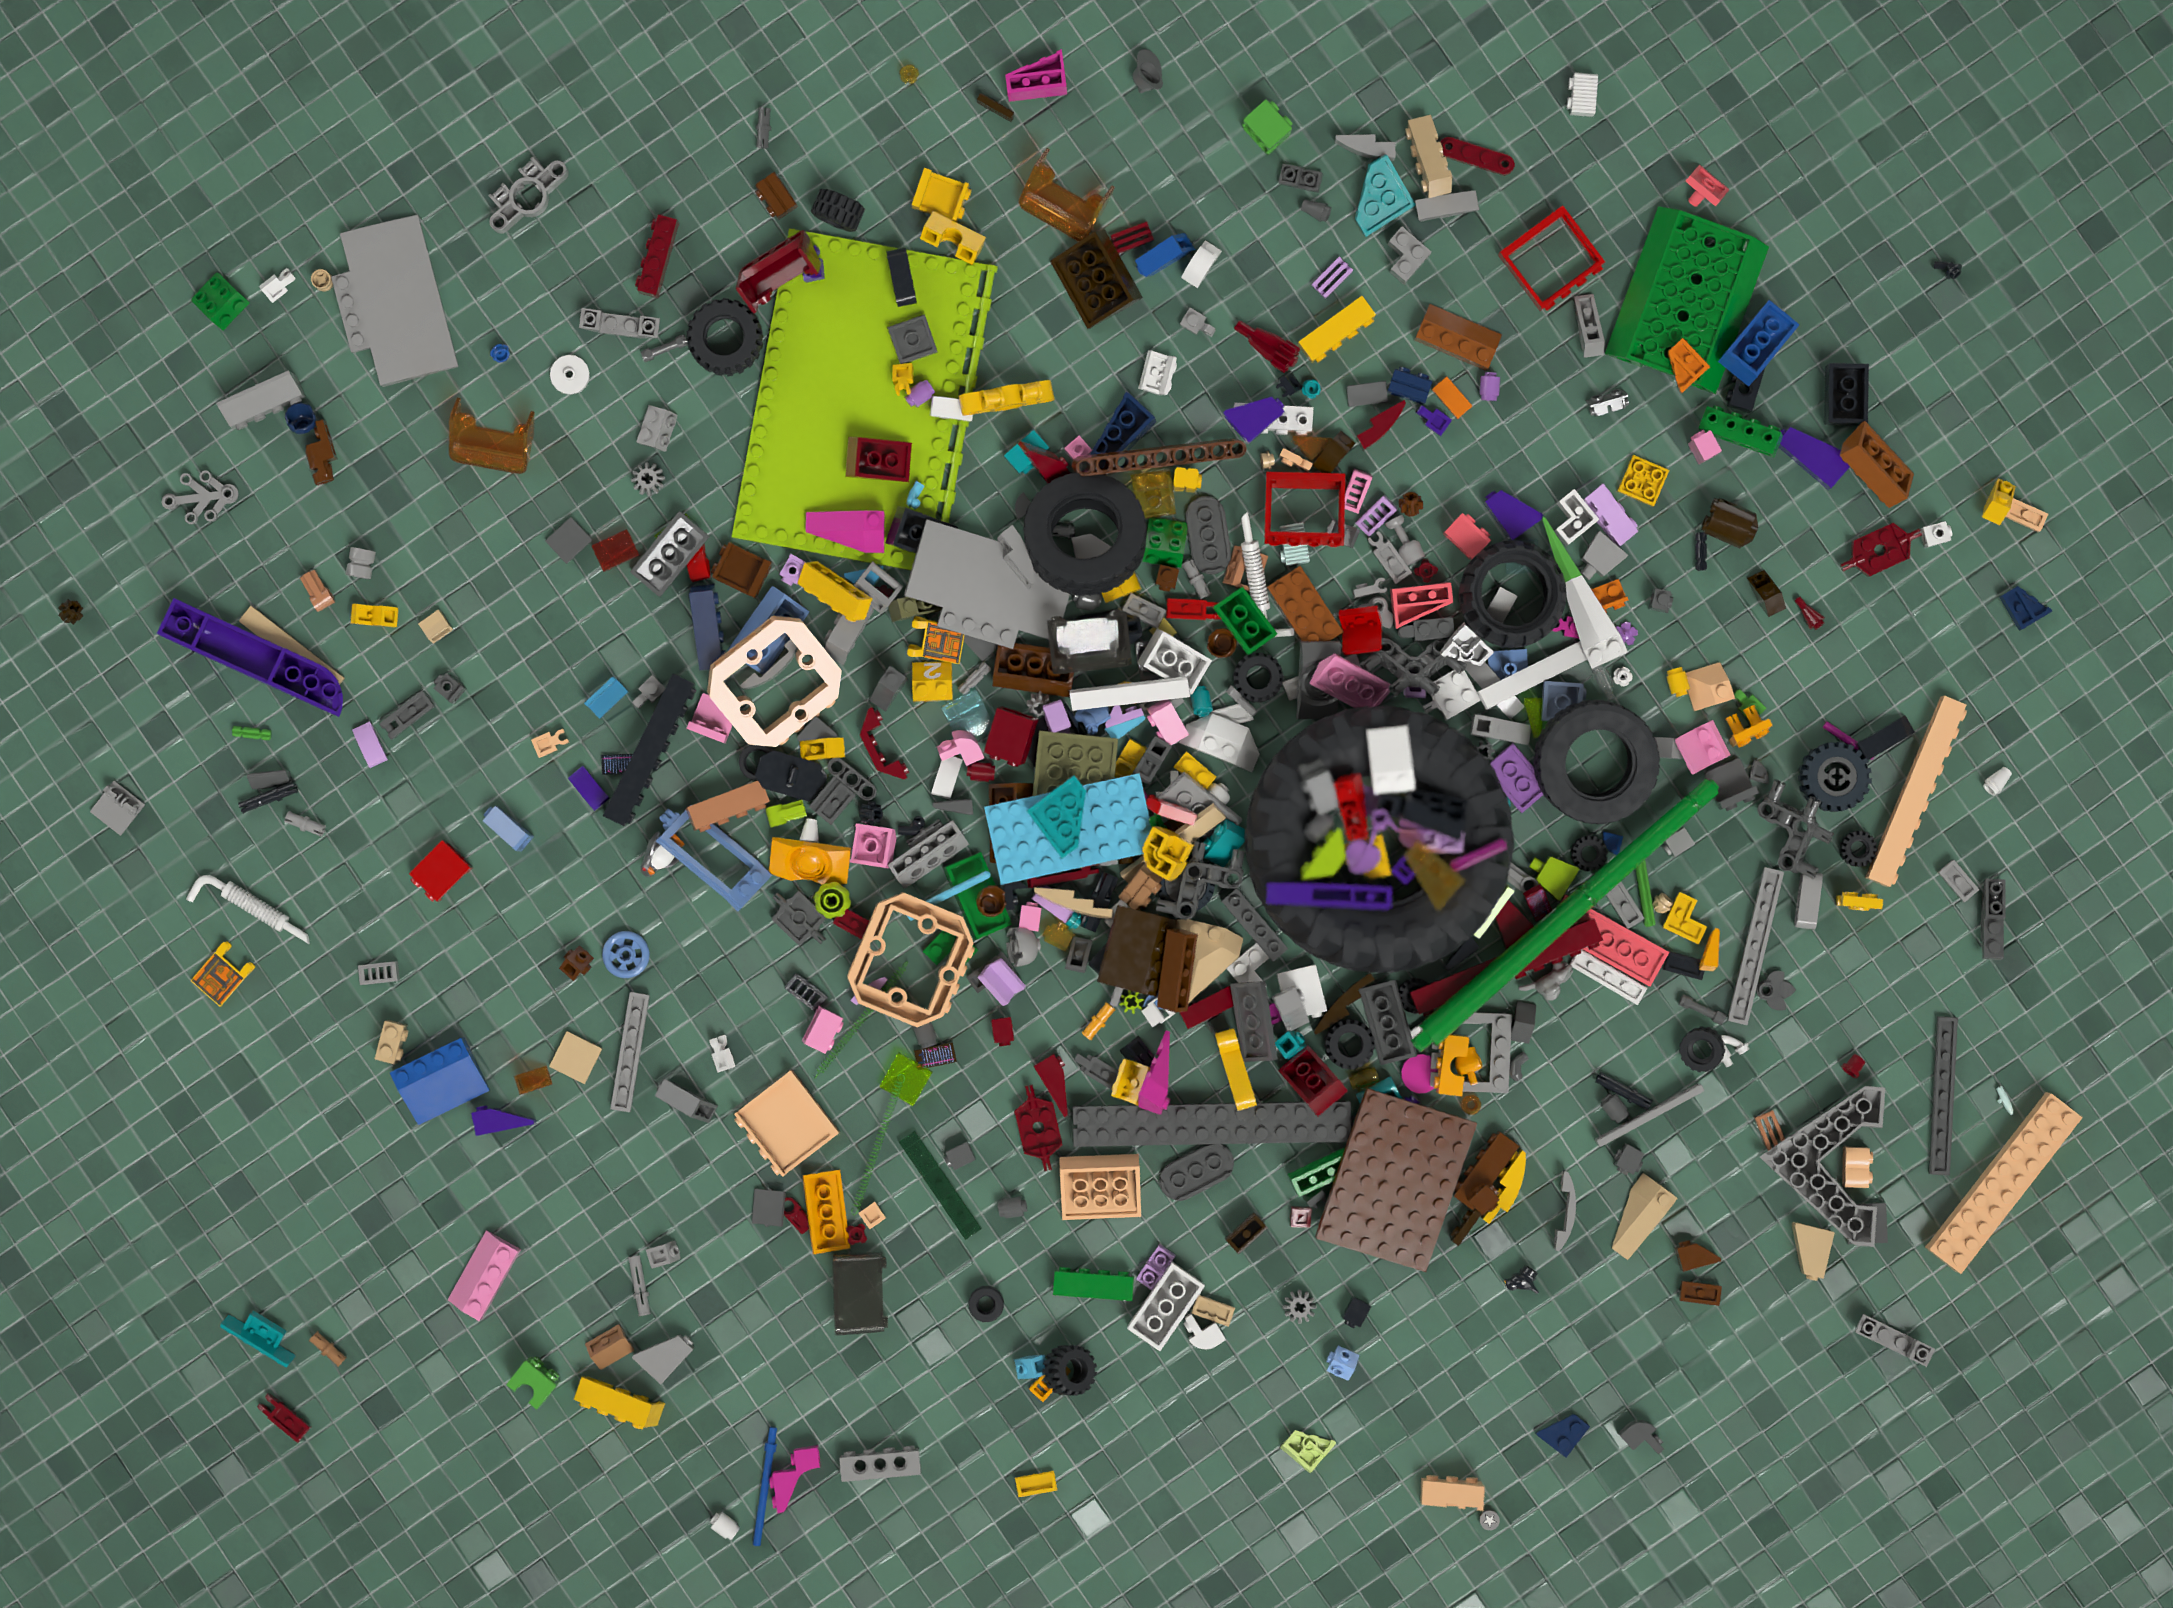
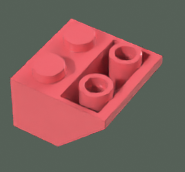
M1462 513L1443 535L1472 560L1491 541L1488 538L1490 534L1482 527L1479 529L1474 524L1476 521L1469 514L1465 516Z

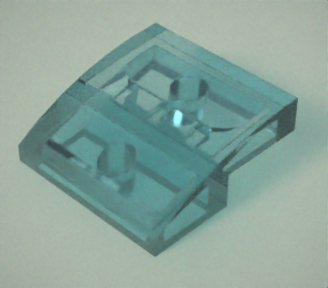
M977 690L941 706L952 731L964 730L976 737L991 730V718Z

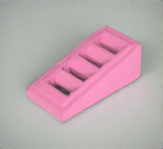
M1358 469L1353 470L1345 491V509L1357 514L1359 513L1373 478L1371 474ZM1356 476L1365 479L1366 482H1360L1355 480ZM1353 484L1363 487V490L1361 491L1352 486ZM1350 491L1361 495L1360 498L1349 495ZM1347 499L1357 502V506L1347 503Z

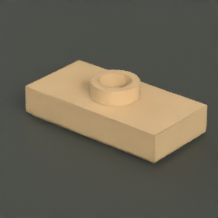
M1198 1295L1191 1313L1229 1327L1235 1307Z

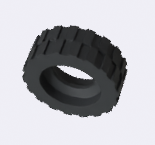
M1701 1026L1692 1029L1684 1036L1680 1043L1679 1053L1681 1054L1682 1061L1691 1070L1708 1072L1718 1066L1724 1058L1725 1042L1716 1030ZM1705 1040L1711 1045L1712 1053L1708 1058L1701 1059L1694 1054L1693 1045L1696 1041Z

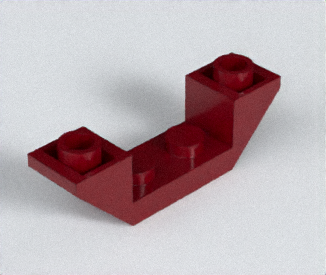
M873 707L868 709L860 737L877 771L906 780L908 779L906 774L909 773L904 762L900 763L897 760L884 766L886 760L882 752H877L875 746L878 744L873 734H868V732L882 726L880 721L883 720L879 710L874 711Z

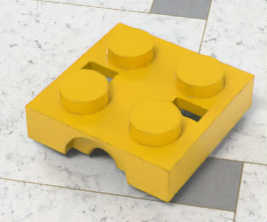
M1842 892V895L1836 896V905L1848 906L1851 910L1869 911V909H1882L1883 899H1878L1876 894H1862V897H1858V893Z

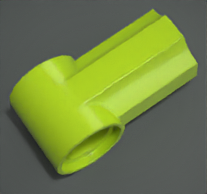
M803 800L785 805L779 804L765 809L770 828L807 816Z

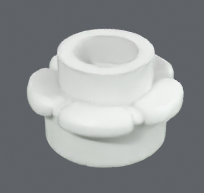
M1627 667L1617 668L1613 673V680L1617 685L1627 686L1632 681V673H1630Z

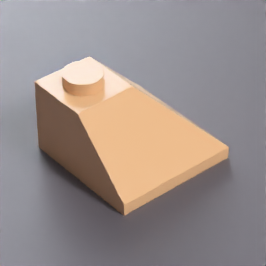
M1720 662L1686 673L1690 690L1687 691L1694 711L1735 699L1729 678Z

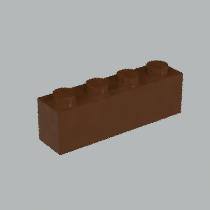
M1181 928L1167 930L1157 1007L1171 1012L1188 1011L1197 933Z
M1499 1131L1497 1134L1493 1133L1487 1140L1489 1145L1485 1150L1481 1149L1475 1157L1477 1159L1476 1163L1473 1166L1471 1164L1464 1172L1465 1178L1462 1182L1458 1181L1455 1186L1453 1196L1472 1210H1474V1206L1467 1200L1473 1194L1471 1191L1478 1184L1483 1185L1485 1183L1488 1187L1493 1184L1519 1148V1145Z

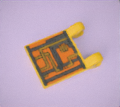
M914 616L912 627L916 629L925 628L922 648L910 644L907 655L959 664L965 634L938 627V622Z
M228 941L223 942L218 947L216 952L191 979L192 983L220 1007L255 969V965L249 962L239 971L223 957L232 947Z

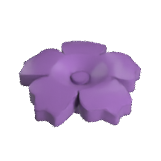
M1630 622L1621 624V628L1617 626L1616 628L1624 643L1626 642L1628 646L1633 645L1635 641L1633 636L1638 635V630L1631 627Z

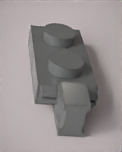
M1077 1053L1074 1061L1082 1065L1079 1070L1112 1090L1119 1072L1094 1056L1092 1057L1088 1054L1087 1058H1084Z

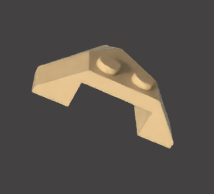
M1189 919L1177 920L1175 929L1181 928L1198 934L1189 996L1190 1003L1194 997L1239 958L1243 938L1223 927Z

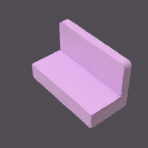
M1001 958L986 965L978 976V979L1002 1006L1008 1004L1015 993L1024 990L1026 987Z

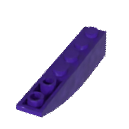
M1267 883L1266 904L1388 910L1391 908V888Z

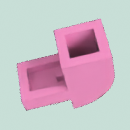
M964 730L951 732L954 739L943 741L937 746L942 761L961 753L966 766L984 758L975 736Z

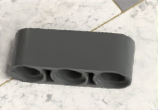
M833 758L829 761V772L859 797L866 801L873 800L876 797V787L840 758ZM837 761L841 762L843 766L842 770L838 773L832 770L833 763ZM850 774H856L858 777V781L854 785H850L847 782ZM866 786L873 788L871 797H865L862 793Z

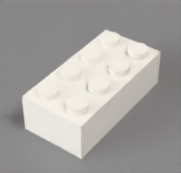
M1171 1262L1128 1324L1127 1329L1161 1351L1205 1287V1284L1174 1262Z

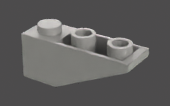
M1475 714L1472 719L1470 735L1528 745L1532 726Z

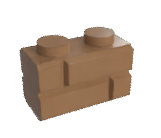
M1144 864L1119 895V898L1133 909L1139 910L1141 907L1145 909L1152 900L1149 896L1152 893L1156 894L1162 887L1160 882L1163 880V877L1152 872L1146 867L1147 864Z

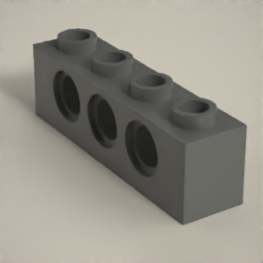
M1235 889L1221 901L1272 962L1288 950L1238 889Z

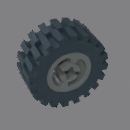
M1843 742L1826 743L1812 749L1803 758V764L1799 766V771H1801L1798 776V781L1801 782L1799 789L1804 792L1805 796L1803 797L1806 801L1809 800L1810 796L1815 797L1816 801L1817 799L1821 800L1819 808L1823 811L1838 812L1855 807L1857 803L1862 802L1863 796L1868 794L1870 790L1868 784L1872 783V778H1869V773H1872L1871 768L1867 767V763H1869L1867 758H1863L1861 756L1863 753L1860 750H1855V746L1846 745ZM1836 762L1846 768L1847 774L1841 768L1829 769L1826 773L1824 769L1830 763ZM1835 773L1840 776L1836 783L1835 779L1831 777ZM1824 779L1831 786L1842 785L1845 781L1847 785L1840 791H1832L1826 787Z

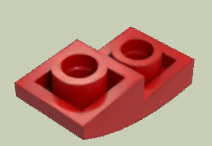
M705 543L687 564L692 582L711 578L709 559L706 558Z

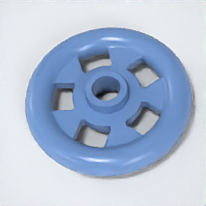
M631 931L615 933L606 941L603 947L602 959L605 967L611 974L620 978H632L639 975L649 962L650 953L646 941L640 935ZM625 939L633 940L632 946L624 945ZM614 944L620 946L616 954L611 951ZM635 949H641V958H636ZM624 951H628L630 953L629 958L626 959L623 957ZM615 958L621 963L618 968L612 963ZM634 962L636 967L628 970L626 965Z

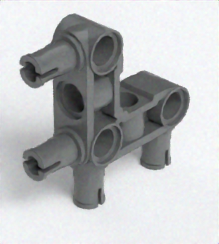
M1383 638L1382 649L1371 652V655L1360 663V667L1370 672L1378 664H1381L1395 675L1398 680L1389 686L1390 692L1394 693L1395 696H1398L1407 687H1421L1431 696H1434L1440 689L1439 685L1429 679L1444 665H1448L1458 674H1461L1466 669L1467 664L1458 661L1456 658L1443 657L1440 654V651L1447 642L1445 639H1437L1428 645L1426 650L1418 657H1410L1392 640Z
M1775 779L1769 795L1764 797L1757 811L1759 816L1766 821L1787 828L1789 832L1787 843L1782 847L1779 855L1778 866L1783 871L1800 872L1814 879L1819 868L1804 862L1803 859L1812 837H1815L1829 844L1834 833L1819 827V824L1816 822L1815 814L1821 804V800L1817 799L1816 801L1815 797L1810 796L1805 810L1802 812L1780 800L1786 784L1784 782L1780 783V780ZM1767 804L1771 806L1772 813L1766 810ZM1802 821L1807 824V830L1801 827ZM1787 857H1790L1792 859V865H1789L1787 863Z
M1194 841L1191 859L1186 861L1188 863L1180 874L1182 882L1178 901L1171 902L1158 899L1157 904L1165 905V907L1157 906L1156 911L1171 913L1175 918L1191 919L1195 916L1199 905L1198 895L1200 886L1206 882L1217 884L1222 888H1238L1243 882L1244 871L1242 864L1245 851H1240L1237 858L1238 850L1233 849L1230 867L1224 868L1204 864L1203 857L1206 844L1201 843L1198 851L1200 842ZM1193 866H1197L1200 870L1197 877H1191L1189 874V870ZM1231 874H1236L1239 878L1236 885H1230L1228 882V877ZM1185 905H1189L1192 908V913L1189 916H1184L1181 912L1182 907Z

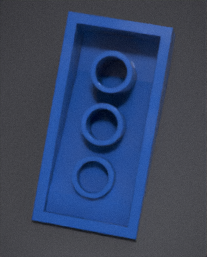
M1768 300L1718 362L1749 387L1800 324Z

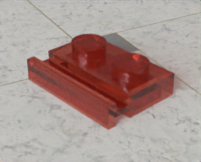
M628 529L592 545L603 572L640 556Z

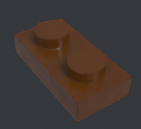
M1681 1281L1679 1301L1720 1306L1722 1286Z

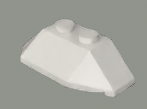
M1213 713L1186 724L1185 728L1189 735L1179 741L1180 744L1247 771H1253L1259 752L1249 728Z

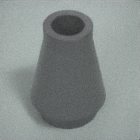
M1304 200L1301 206V211L1309 214L1319 222H1326L1332 209L1327 203Z

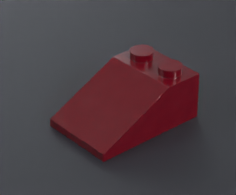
M848 437L845 477L909 482L912 443Z

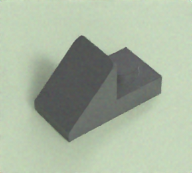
M1073 936L1065 969L1081 973L1086 972L1093 940Z

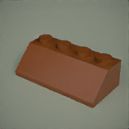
M1429 304L1414 341L1487 371L1502 334Z
M1866 421L1862 422L1844 441L1840 456L1853 469L1854 473L1866 483L1867 487L1872 489L1879 500L1890 508L1908 499L1914 473Z

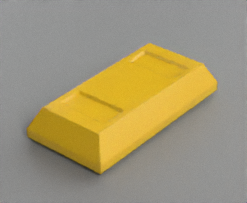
M1054 1471L1015 1478L1018 1497L1057 1491Z

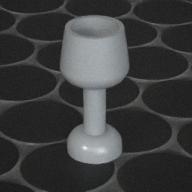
M1400 515L1385 525L1388 529H1395L1403 544L1399 548V555L1409 566L1424 558L1425 555L1419 541H1410L1401 526L1404 522V517Z

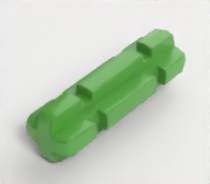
M233 726L232 736L235 737L243 736L244 738L270 740L272 735L271 730L242 728L241 726Z

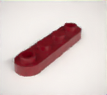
M1445 137L1440 141L1443 157L1503 176L1509 175L1514 169V160L1509 155L1452 137ZM1446 144H1451V145H1452V149H1451V150H1447V149L1445 148V145H1446ZM1506 161L1508 167L1504 168L1501 163Z

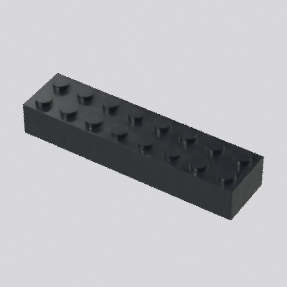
M672 674L603 817L622 826L632 823L636 815L633 811L636 806L640 807L645 797L642 795L644 788L648 789L653 781V778L650 776L653 770H658L662 762L659 758L662 752H667L671 744L668 742L670 735L675 736L679 725L676 723L679 717L683 718L688 709L685 705L688 699H693L697 691L694 688V683Z

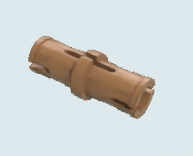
M318 1331L310 1338L309 1341L322 1352L321 1354L323 1356L326 1355L337 1367L347 1358L334 1347L335 1344L333 1342H328Z

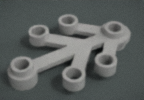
M202 471L199 475L200 480L204 483H209L218 490L216 492H209L193 480L190 474L184 473L180 476V482L191 487L198 494L177 497L173 494H166L162 498V505L168 510H174L180 504L199 502L192 512L185 515V521L193 525L197 523L198 517L210 501L218 500L213 509L207 510L204 514L207 521L214 522L226 504H232L238 499L239 493L237 488L231 484L223 485L209 471ZM206 473L209 474L208 480L203 479V475ZM185 476L190 478L188 483L183 481ZM227 490L231 491L230 497L225 496ZM168 498H172L173 500L171 505H167L166 500ZM210 512L214 513L213 519L208 518ZM190 515H194L195 517L193 522H189L188 517Z

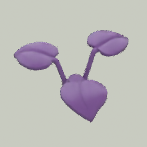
M1363 786L1365 791L1366 817L1368 815L1372 817L1373 832L1369 844L1363 840H1356L1348 846L1346 859L1350 871L1353 873H1365L1376 867L1380 861L1381 853L1372 844L1377 830H1384L1387 825H1390L1396 832H1400L1399 838L1401 843L1409 848L1422 846L1435 832L1403 819L1400 820L1399 829L1392 823L1391 819H1388V814L1385 811H1376L1380 794H1374L1372 788Z

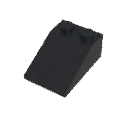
M898 506L885 543L916 554L926 520L956 529L958 527L909 508Z

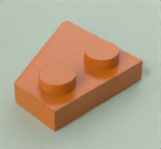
M1684 338L1667 352L1681 394L1710 367Z

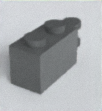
M1453 617L1413 621L1412 625L1401 627L1397 634L1401 639L1413 638V642L1449 639L1454 634Z

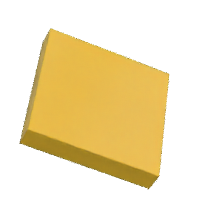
M1632 455L1617 492L1654 507L1669 470Z

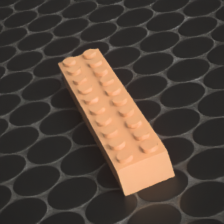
M2045 1092L1925 1248L1955 1272L1962 1274L2082 1117L2052 1093Z

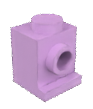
M790 554L779 574L783 577L781 581L790 586L793 583L798 585L803 565L806 562ZM791 567L796 568L795 574L789 573Z

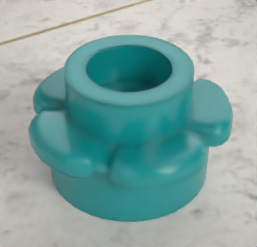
M1306 380L1303 383V395L1313 399L1316 395L1320 394V384L1316 380Z
M1074 912L1068 921L1064 923L1068 926L1069 930L1072 928L1076 929L1082 922L1081 914Z

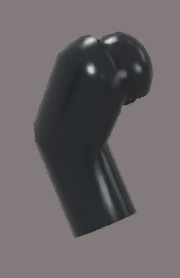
M916 816L909 826L899 825L898 835H917L920 829L925 826L924 818Z

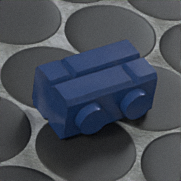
M1404 367L1395 368L1387 393L1424 405L1432 384L1429 376L1418 373V375L1411 374V370Z

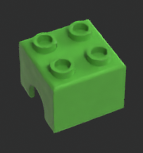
M1264 100L1246 116L1242 128L1266 155H1270L1289 138L1292 130L1290 119L1287 116L1282 117L1278 113V106L1273 101L1269 103L1268 100Z
M536 1356L534 1358L529 1357L506 1385L514 1392L522 1384L530 1385L533 1388L534 1395L529 1404L538 1409L559 1385L561 1380L559 1379L560 1375L556 1371L546 1369L543 1366L545 1363Z

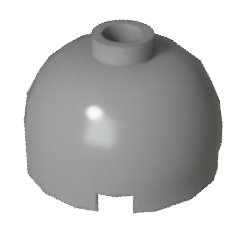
M1014 927L1008 929L1006 937L1010 936V943H1006V949L1010 963H1015L1013 967L1025 966L1033 962L1041 948L1040 940L1036 939L1035 934L1026 928Z

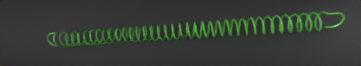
M849 1028V1030L853 1033L852 1035H855L853 1032L854 1030ZM831 1052V1054H832L833 1056H831V1055L828 1054V1056H829L830 1058L832 1057V1058H835V1059H836V1057H835V1055H834L835 1053Z
M885 1132L883 1133L884 1135H880V1134H877V1135L881 1136V1137L884 1139L883 1136H885ZM881 1146L878 1147L879 1149H875V1148H872V1149L878 1151V1150H881V1149H880ZM876 1160L873 1161L874 1163H870V1162H867V1163L873 1165V1164H876V1162H875ZM857 1194V1195H859V1196L862 1197V1198H857V1199H859L860 1201H862L861 1199H864V1198H863L864 1195Z

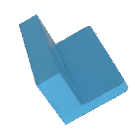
M611 677L584 704L601 719L628 693V690L615 677Z

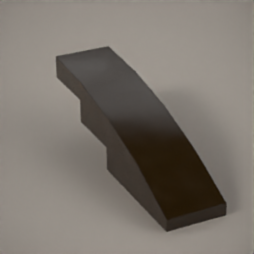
M1371 973L1355 982L1336 999L1314 1028L1313 1032L1315 1035L1349 1015L1346 1007L1362 997L1358 990L1375 980Z

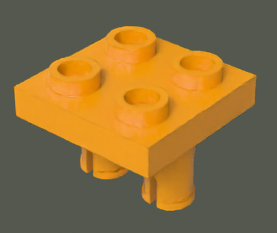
M1755 705L1743 710L1751 724L1748 729L1743 728L1737 713L1725 719L1733 732L1732 737L1729 739L1732 747L1736 745L1738 748L1743 747L1752 741L1751 738L1755 737L1757 740L1769 733L1768 729L1773 726L1770 719L1761 720Z

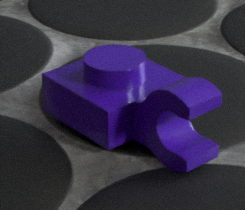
M1421 405L1416 412L1427 420L1424 426L1438 436L1444 433L1452 419L1438 409H1435L1432 413Z

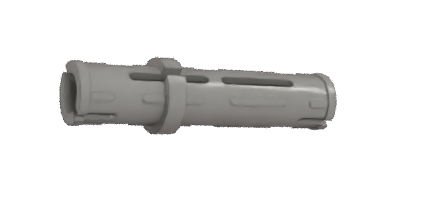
M640 1255L628 1257L635 1292L633 1298L636 1299L638 1316L651 1314L647 1297L649 1292L646 1291ZM635 1267H637L640 1284H638ZM639 1287H641L642 1298H643V1303H644V1304L641 1303V1297H640Z

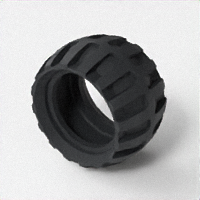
M1503 541L1490 545L1480 551L1467 565L1459 587L1460 607L1468 625L1482 639L1501 647H1524L1543 639L1558 624L1566 605V583L1557 562L1540 547L1523 541ZM1514 562L1527 566L1539 578L1543 586L1544 600L1540 612L1532 622L1521 626L1504 625L1493 619L1485 609L1481 597L1482 583L1488 571L1499 564Z

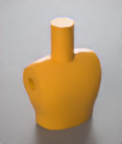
M1469 1047L1467 1057H1456L1455 1067L1459 1075H1468L1470 1085L1478 1084L1475 1071L1481 1069L1483 1065L1475 1047Z

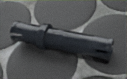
M292 781L280 787L275 786L272 790L255 797L240 801L238 805L239 808L243 807L241 812L245 814L276 800L278 802L282 801L284 797L298 793V788L295 787L296 783Z
M1600 1071L1595 1083L1627 1099V1102H1633L1648 1111L1653 1099L1642 1095L1636 1088L1631 1089Z

